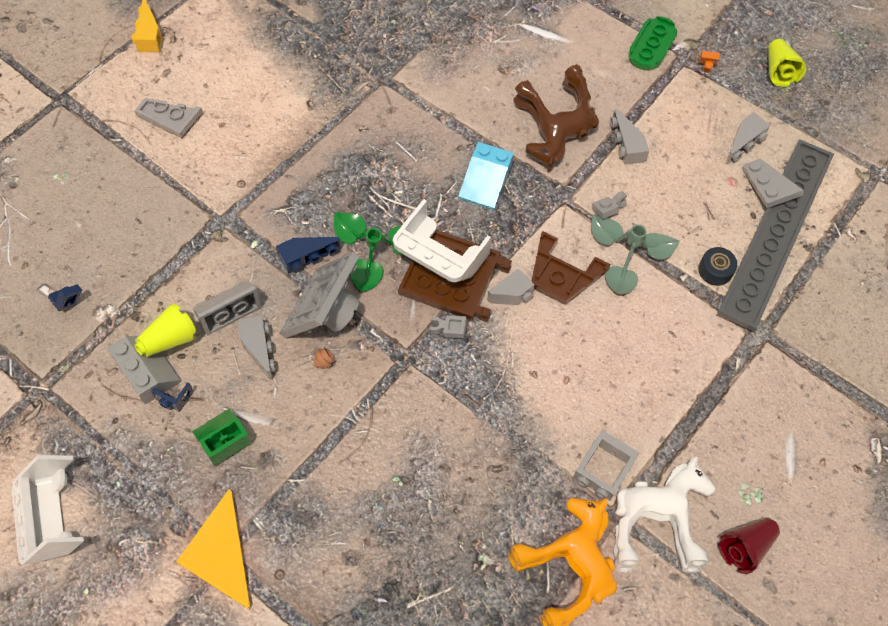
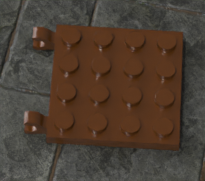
M437 229L431 239L461 256L471 246H480V244ZM490 248V254L471 278L451 282L412 259L398 288V294L458 316H466L470 320L477 316L480 320L488 322L491 309L479 306L495 268L497 267L504 273H509L512 261L500 257V251Z

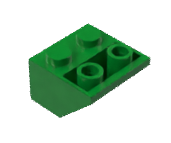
M227 409L192 431L214 466L252 443L247 431L230 409Z

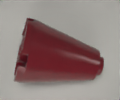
M765 517L725 532L720 536L721 542L718 543L719 551L729 566L733 564L738 568L737 572L746 575L756 570L780 535L779 525L773 519Z

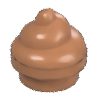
M326 347L318 349L315 352L313 366L316 368H329L332 366L335 358Z

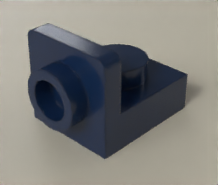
M78 284L71 287L66 286L61 290L50 293L48 299L58 311H62L77 304L82 289Z

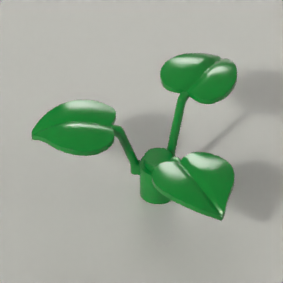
M335 212L334 231L341 242L353 244L357 238L361 240L366 237V244L370 247L368 261L358 259L356 262L357 267L350 274V278L359 291L371 290L379 284L383 276L382 265L378 262H372L373 250L381 245L382 240L388 245H392V249L397 255L406 256L397 251L393 244V237L401 226H396L389 231V241L378 228L373 227L366 231V222L361 216L353 213Z

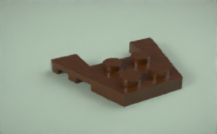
M542 231L531 280L534 284V289L567 304L609 270L611 264L597 257H594L587 270L583 271L551 255L550 253L557 244L558 238Z

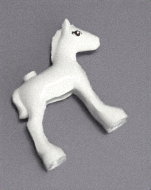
M697 457L691 459L688 464L683 463L676 466L671 476H669L665 487H648V483L642 481L636 482L634 484L635 487L623 488L617 493L618 505L615 513L622 516V518L619 520V524L616 525V541L613 551L615 556L614 571L619 573L632 572L636 570V566L640 563L639 555L631 546L630 532L632 526L642 516L657 521L671 522L683 572H700L703 570L702 565L709 563L707 552L694 542L691 535L690 505L687 493L688 490H692L708 497L714 494L716 488L697 465Z

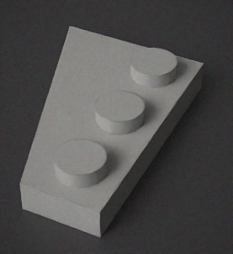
M762 159L743 165L744 173L766 208L803 196V189Z

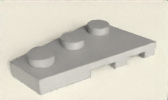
M145 98L134 110L136 116L181 138L203 112L202 107L195 106V108L186 107L185 104L172 105L168 104L167 101Z

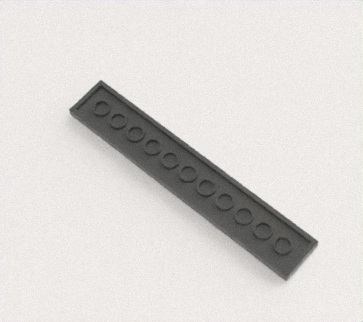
M801 139L798 140L782 175L803 189V196L766 208L717 315L753 332L756 330L834 153Z

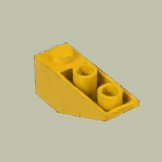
M142 0V4L138 8L139 18L135 21L136 31L132 35V41L140 52H159L162 37L147 1Z

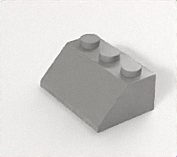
M247 280L236 284L225 292L218 293L207 301L200 302L193 308V311L208 336L262 307L256 287Z
M127 336L107 349L145 405L155 399L152 394L153 389L164 393L179 384L181 380L161 352L148 357L140 355L134 346L136 344L135 339L138 336Z

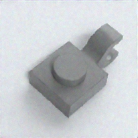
M620 191L613 199L605 197L592 203V209L602 219L618 213L619 208L627 205L623 200L627 195Z

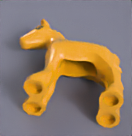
M570 498L566 503V508L582 522L577 529L566 532L551 544L543 547L533 548L521 543L511 546L508 558L516 572L539 566L555 558L565 557L570 567L582 579L579 597L573 604L564 609L550 607L543 611V614L540 615L543 626H568L576 617L588 611V608L592 605V599L596 604L600 605L606 597L615 594L617 582L612 572L615 570V565L611 558L605 559L597 545L609 522L608 512L605 509L607 498L600 502L598 500Z

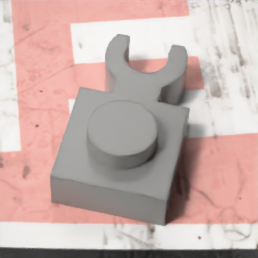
M446 315V320H441L439 317L432 318V323L438 324L437 327H430L432 334L443 332L444 337L465 338L466 316Z

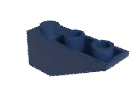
M300 237L287 240L277 245L276 249L278 257L289 274L293 271L301 270L308 264L316 263L323 257L337 253L338 250H341V243L339 237Z

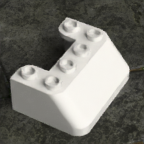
M424 199L393 237L394 248L451 282L471 278L490 254L491 237L488 235L480 246H471L463 256L431 239L436 231V222L427 216V201Z

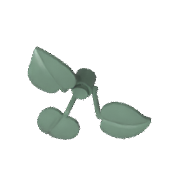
M595 214L591 222V232L597 242L609 246L614 241L620 242L627 237V242L631 246L624 267H610L605 274L606 283L618 294L632 292L638 283L637 274L634 271L627 270L635 247L643 244V247L647 248L648 255L652 258L665 260L673 254L680 240L663 234H647L646 228L638 224L632 226L631 230H627L623 235V228L618 222L608 218L602 219Z

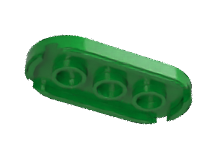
M657 16L653 19L649 18L645 21L629 49L628 58L633 66L649 71L658 68L662 64L678 33L674 22L662 16Z

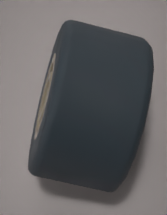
M723 247L710 248L704 253L698 265V272L705 282L716 286L724 285L733 277L737 269V259L728 249Z

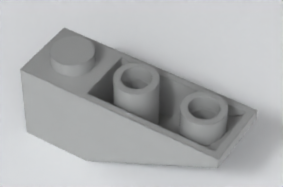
M614 109L613 117L610 118L611 128H614V139L619 145V157L623 159L624 165L646 162L649 148L645 136L618 109Z
M755 112L741 121L726 160L727 165L733 160H739L745 151H751L757 142L761 143L767 138V131L770 125Z
M262 315L238 319L239 337L243 348L268 379L272 380V372L275 371L274 360L269 358V353H273L271 341H267L266 335L270 334L268 322L264 323Z

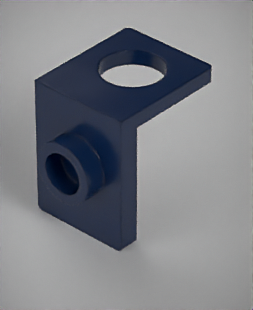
M188 382L176 399L156 389L152 390L153 396L162 407L168 410L172 408L178 412L182 410L194 393L191 384Z

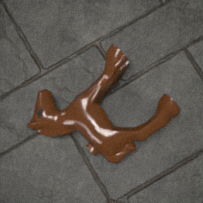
M578 64L567 68L565 79L562 82V86L577 98L578 105L574 111L551 114L528 80L520 82L515 88L518 94L514 97L513 102L517 107L528 110L533 114L539 130L546 140V143L527 144L525 152L546 165L548 172L552 169L553 163H557L564 155L566 140L577 136L579 139L586 138L589 135V131L599 125L595 108L589 107L591 95L587 89V82L583 76L582 68Z

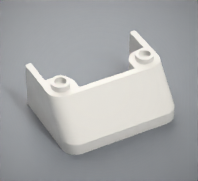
M37 455L12 483L14 521L20 564H34L68 555L84 542L83 537H74L69 531L63 532L59 492L67 484V474L64 472V469L73 461V456Z

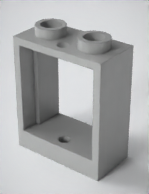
M601 430L575 471L573 478L576 479L580 486L588 487L595 491L599 498H607V500L611 501L638 457L639 452ZM598 447L626 463L612 487L584 470Z

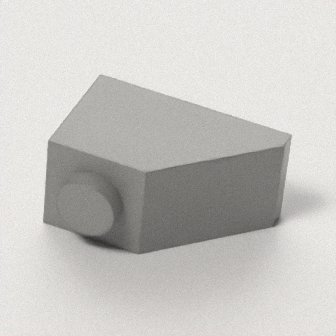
M517 269L488 291L487 301L495 304L519 305L523 301L527 302L532 298L534 284Z

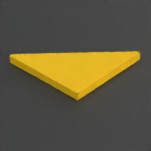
M228 490L176 562L249 610L251 604L233 493L231 490Z

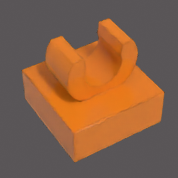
M701 52L698 57V64H703L702 72L710 73L712 66H715L719 61L720 53Z

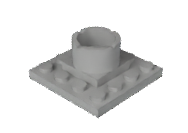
M356 253L346 254L315 270L281 329L280 335L287 338L309 329H314L320 325H325L333 332H337L347 325L359 305V299L344 289L348 283L347 278L349 274H352L357 267L356 262L359 256Z

